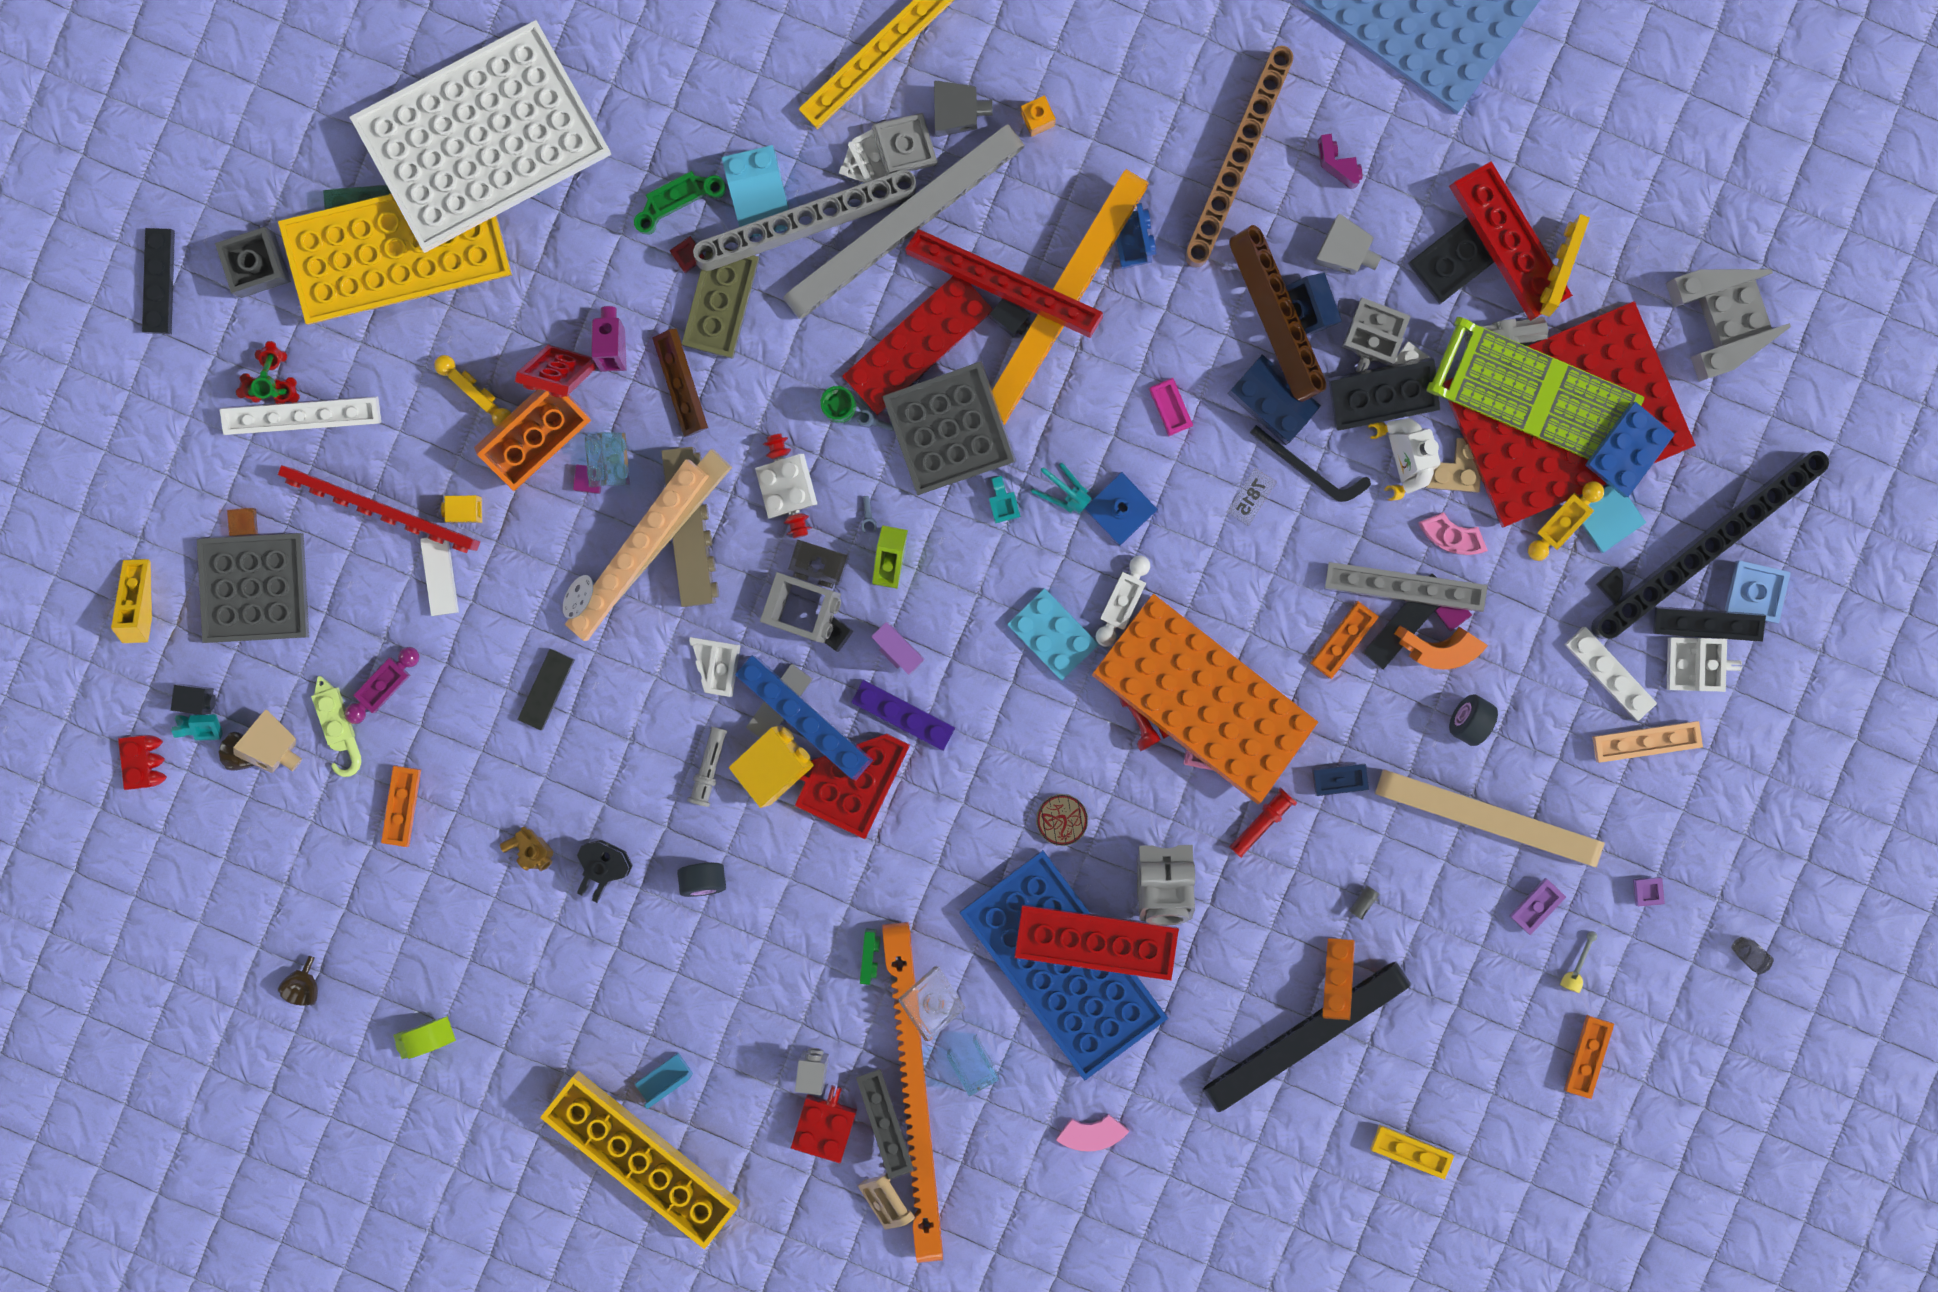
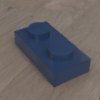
M1365 763L1312 770L1315 796L1369 790Z

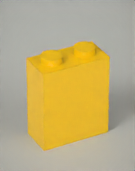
M782 725L771 727L728 767L760 808L772 805L814 766L810 761L808 752L797 745L793 740L794 735Z

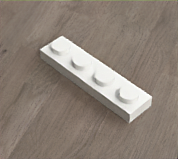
M1582 627L1564 644L1635 721H1639L1657 704L1587 627Z

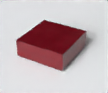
M691 236L669 250L684 273L697 266L693 253L696 243ZM702 253V254L700 255V258H701L702 260H704V257H705V256H704V254Z

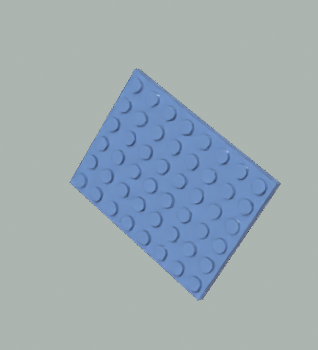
M1540 0L1298 1L1457 115Z

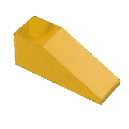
M149 559L123 560L111 629L122 643H145L149 640L152 623L151 562Z

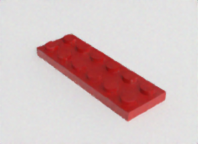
M1491 161L1449 185V188L1527 317L1532 321L1541 315L1540 311L1543 303L1540 302V298L1545 288L1550 286L1551 281L1548 280V276L1554 264ZM1567 285L1561 302L1573 296Z
M952 276L842 377L878 416L886 409L882 396L910 387L989 316L993 309L970 283Z
M1022 904L1015 958L1172 981L1179 928Z

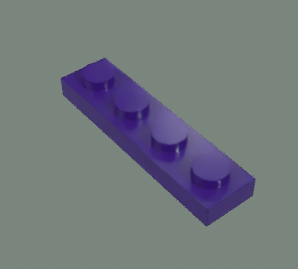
M864 679L851 701L852 704L944 751L956 728Z

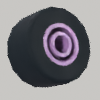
M1476 694L1467 696L1458 704L1452 714L1449 724L1450 733L1470 746H1477L1483 743L1489 737L1497 722V707Z
M699 863L677 870L681 896H706L726 890L724 865L721 863Z

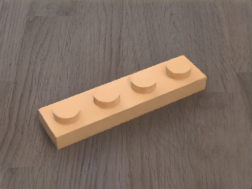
M1699 721L1592 736L1595 759L1598 763L1703 747Z

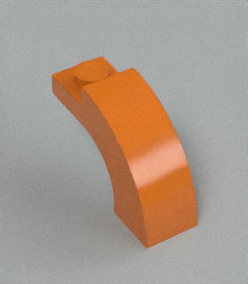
M1401 625L1394 633L1401 638L1399 644L1411 651L1409 657L1426 667L1440 670L1454 669L1466 665L1476 659L1488 646L1461 627H1458L1448 639L1435 643L1420 639Z

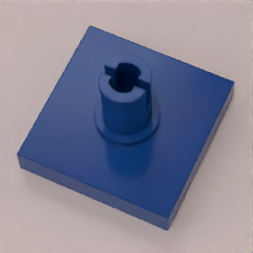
M1123 472L1084 508L1119 546L1158 510Z

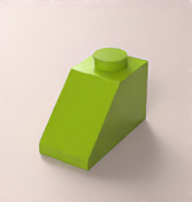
M882 525L877 544L872 584L898 589L908 530Z

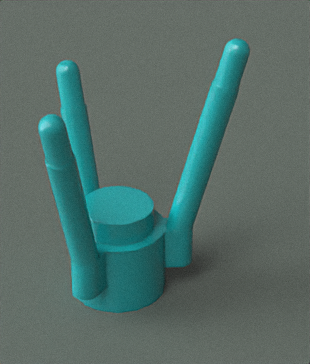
M1060 463L1059 467L1075 486L1072 490L1046 468L1042 467L1041 472L1068 494L1064 499L1068 503L1034 488L1031 489V493L1064 508L1069 513L1075 511L1080 514L1092 499L1087 494L1088 490L1079 483L1063 463Z

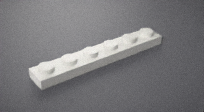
M378 396L226 407L220 409L223 435L379 424L382 422Z

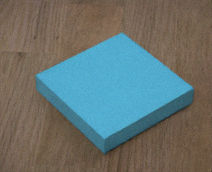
M1607 485L1604 487L1603 498L1598 502L1589 504L1594 509V512L1583 522L1582 527L1599 551L1604 553L1647 522L1629 497H1623L1611 486Z

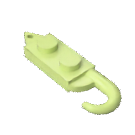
M318 676L315 693L311 698L327 744L335 751L348 750L352 762L350 768L346 770L338 768L335 763L331 767L337 775L350 777L357 773L362 763L355 740V733L351 723L345 719L344 712L346 707L339 687H333L322 676Z

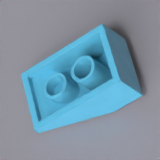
M773 145L722 157L739 227L789 210L779 163ZM778 225L774 231L778 232L788 228L784 225ZM753 234L750 238L757 237V236H761V235H760V234Z

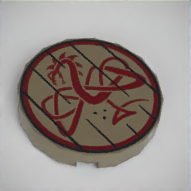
M1056 794L1048 797L1040 805L1037 811L1036 825L1039 833L1047 842L1056 846H1067L1076 843L1084 835L1088 826V814L1085 806L1077 798L1069 794Z

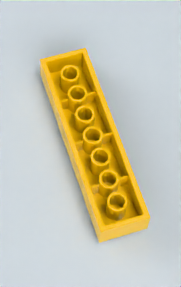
M580 1071L570 1079L540 1117L704 1250L734 1214L741 1200Z

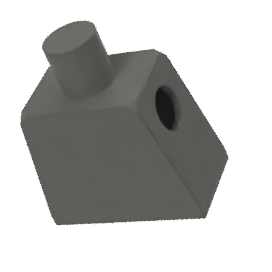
M934 81L936 137L977 129V116H993L992 100H977L975 86Z

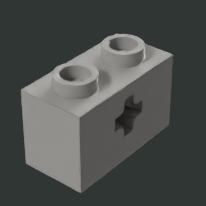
M808 1048V1051L802 1052L798 1062L795 1092L815 1095L822 1094L829 1054L823 1053V1049Z

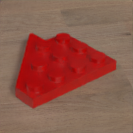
M884 734L856 744L873 759L857 780L851 779L825 755L810 760L814 766L800 778V780L805 781V784L794 806L866 839L910 747V744L890 734Z

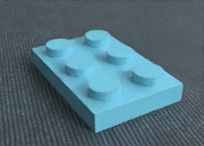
M1045 588L1007 624L1061 681L1099 645Z

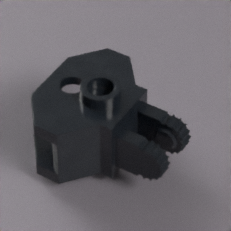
M604 840L582 845L577 857L584 869L582 874L584 878L577 894L583 896L588 890L590 881L593 880L599 883L592 895V901L598 903L606 886L611 881L622 879L629 875L633 865L627 852ZM605 852L610 855V859L605 857Z

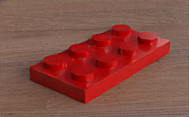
M547 345L517 371L515 382L523 384V387L529 390L541 389L548 391L554 397H567L596 369L597 365L590 356Z

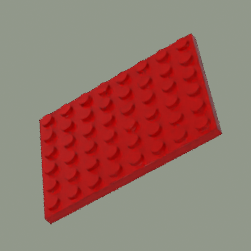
M1635 301L1550 336L1548 339L1527 346L1643 396L1644 401L1641 407L1675 434L1654 463L1696 446ZM1453 378L1444 381L1442 387L1449 390ZM1448 400L1466 445L1468 444L1474 457L1473 461L1502 528L1563 503L1573 493L1578 496L1581 495L1584 486L1589 482H1598L1601 485L1607 484L1585 466L1588 459Z

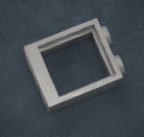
M776 572L760 622L817 642L825 643V640L832 633L833 625L831 622L834 614L838 613L841 606V594ZM792 584L825 595L813 633L780 622Z

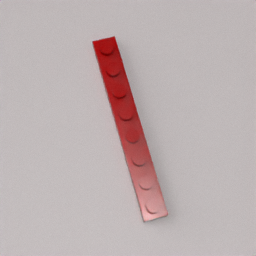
M920 229L917 230L905 248L906 254L1089 338H1091L1103 318L1102 311Z
M281 465L278 472L279 476L286 478V484L300 488L301 485L310 487L309 493L323 498L326 493L333 496V502L346 507H348L349 503L358 506L356 511L372 516L373 512L382 515L381 521L396 525L398 521L405 524L404 529L418 535L420 531L428 533V539L441 544L444 543V540L454 543L452 548L464 553H467L468 549L477 551L481 541L296 469Z

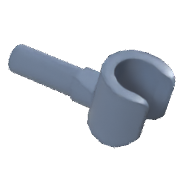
M860 411L863 414L869 415V420L866 423L857 420L863 427L868 428L873 425L890 431L894 430L892 424L874 418L873 414L869 411Z
M863 496L865 519L861 524V528L865 533L864 524L867 521H871L874 524L875 532L877 522L872 518L869 496Z

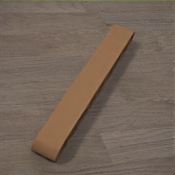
M1286 46L1274 48L1265 64L1185 251V261L1191 267L1203 266L1212 252L1292 65L1293 53ZM1282 56L1286 60V65H1277L1274 62V57ZM1265 80H1272L1276 84V89H1266L1263 82ZM1253 105H1263L1266 113L1257 114L1253 110ZM1251 128L1254 130L1256 137L1246 138L1242 130ZM1234 152H1241L1245 156V161L1242 163L1234 161L1232 154ZM1224 176H1231L1235 181V185L1233 187H1226L1222 183V178ZM1220 200L1224 203L1225 209L1223 211H1216L1213 209L1211 202ZM1204 224L1212 225L1215 231L1214 234L1205 235L1201 231V226ZM1193 248H1200L1204 252V258L1200 260L1194 259L1191 255V250Z

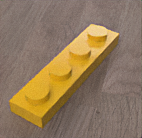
M1580 214L1574 222L1570 221L1565 228L1563 236L1567 238L1565 243L1560 245L1555 258L1559 260L1557 266L1554 265L1549 273L1548 280L1551 281L1550 286L1545 288L1540 298V302L1543 303L1540 313L1550 317L1560 305L1590 217Z

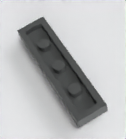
M881 1069L856 1077L889 1180L913 1172L914 1169Z

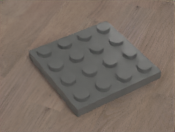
M982 361L882 396L917 496L1016 462Z
M303 533L197 539L202 643L309 638Z

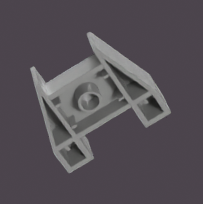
M1700 269L1676 277L1666 283L1674 308L1699 299L1715 347L1691 357L1699 382L1736 369L1791 327L1789 323L1772 329L1756 280L1772 274V269Z

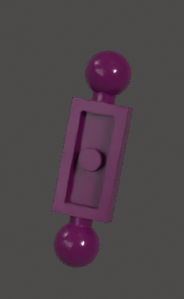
M405 647L399 652L397 662L393 658H388L353 695L359 703L351 704L345 709V719L351 724H359L365 719L367 709L371 713H376L411 676L404 669L406 667H413L419 662L420 656L418 651L413 647Z

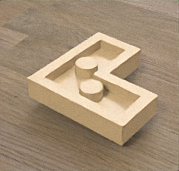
M1456 438L1454 464L1440 462V466L1434 470L1430 484L1426 486L1427 489L1480 492L1481 477L1473 461L1474 457L1468 444L1466 445L1464 438Z

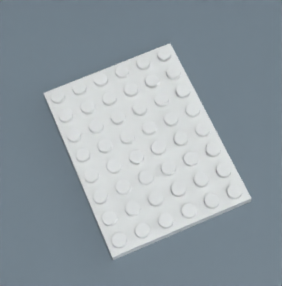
M537 20L350 116L352 123L424 253L612 155Z

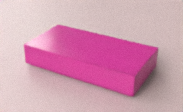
M1174 378L1149 388L1168 436L1193 427Z

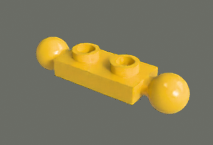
M441 355L436 358L434 362L435 371L442 376H448L483 410L489 413L496 427L511 414L508 409L499 408L493 402L496 397L486 388L480 390L474 384L477 380L466 370L463 373L455 368V361L452 357Z
M1587 483L1583 488V496L1581 498L1575 493L1572 494L1537 532L1543 539L1533 541L1529 545L1528 554L1530 558L1535 561L1544 560L1549 555V547L1551 545L1558 550L1594 512V509L1589 504L1600 501L1604 496V488L1600 483Z

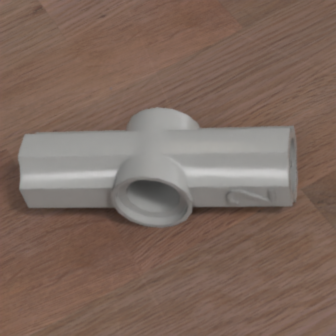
M1545 317L1535 318L1532 321L1529 319L1520 321L1509 319L1494 322L1492 325L1481 326L1520 344L1548 339V325ZM1465 331V347H1467L1472 334L1469 331Z

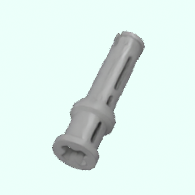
M712 726L699 773L693 777L695 783L691 797L687 798V802L705 807H710L709 797L712 786L716 785L714 774L727 730Z

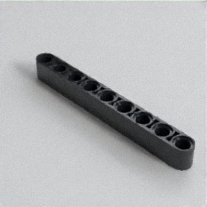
M1396 961L1384 966L1352 988L1350 1020L1323 1018V1008H1321L1209 1082L1202 1091L1216 1112L1224 1111L1410 987L1411 982Z

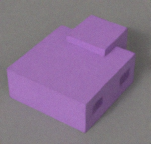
M885 622L871 636L881 647L879 651L897 669L901 667L908 675L925 660L889 622Z

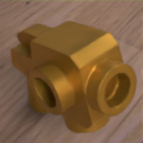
M521 827V831L515 833L516 836L500 843V848L504 853L515 847L519 849L517 853L519 858L516 861L526 871L529 869L543 871L552 864L550 858L553 856V850L532 829Z

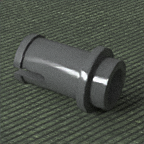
M1368 885L1364 889L1361 888L1362 893L1349 909L1352 914L1361 920L1364 919L1373 903L1379 900L1378 896L1380 894Z

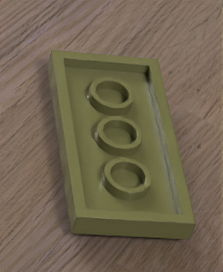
M724 248L727 251H734L732 249ZM706 251L704 260L710 259L713 253ZM753 255L710 271L701 269L682 346L731 359L734 358L760 259L758 256Z

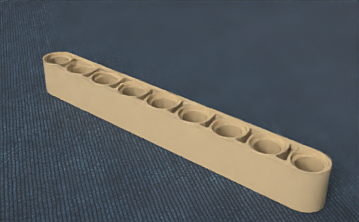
M1384 769L1375 791L1376 795L1596 868L1605 844L1604 842Z

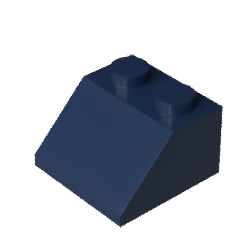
M1325 272L1306 276L1286 286L1307 336L1342 322Z

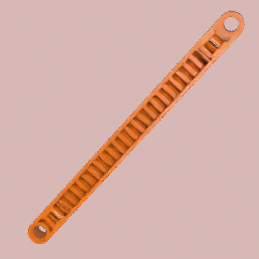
M909 922L883 924L886 967L891 975L897 977V979L892 981L891 987L896 988L893 991L892 998L898 999L894 1001L893 1005L894 1009H898L894 1017L900 1020L896 1022L895 1027L897 1030H900L897 1033V1040L901 1041L898 1044V1050L903 1051L899 1054V1061L903 1062L900 1065V1071L904 1072L901 1076V1082H905L902 1086V1092L906 1093L904 1094L903 1102L907 1103L904 1113L907 1114L905 1123L909 1124L906 1130V1134H909L907 1144L911 1145L909 1146L908 1154L911 1155L910 1160L914 1169L911 1172V1176H914L912 1177L913 1197H915L914 1207L919 1208L914 1214L915 1218L913 1221L917 1263L942 1261L943 1247ZM897 956H901V960L906 961L902 968H898L897 964H893ZM923 1218H928L930 1226L925 1227L924 1222H922Z

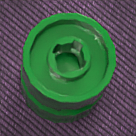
M832 386L822 394L820 400L821 409L830 421L845 423L855 415L856 401L847 388Z

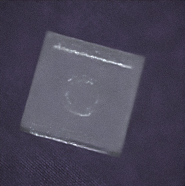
M934 966L898 999L925 1041L932 1040L966 1008L940 967Z

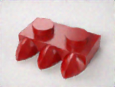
M152 735L118 738L124 790L154 787L165 781L167 778L165 774L152 770L160 766L165 761V758L159 754L150 753V751L157 749L163 743L160 738Z

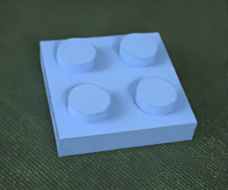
M1740 560L1736 561L1724 611L1765 614V621L1779 623L1791 572Z

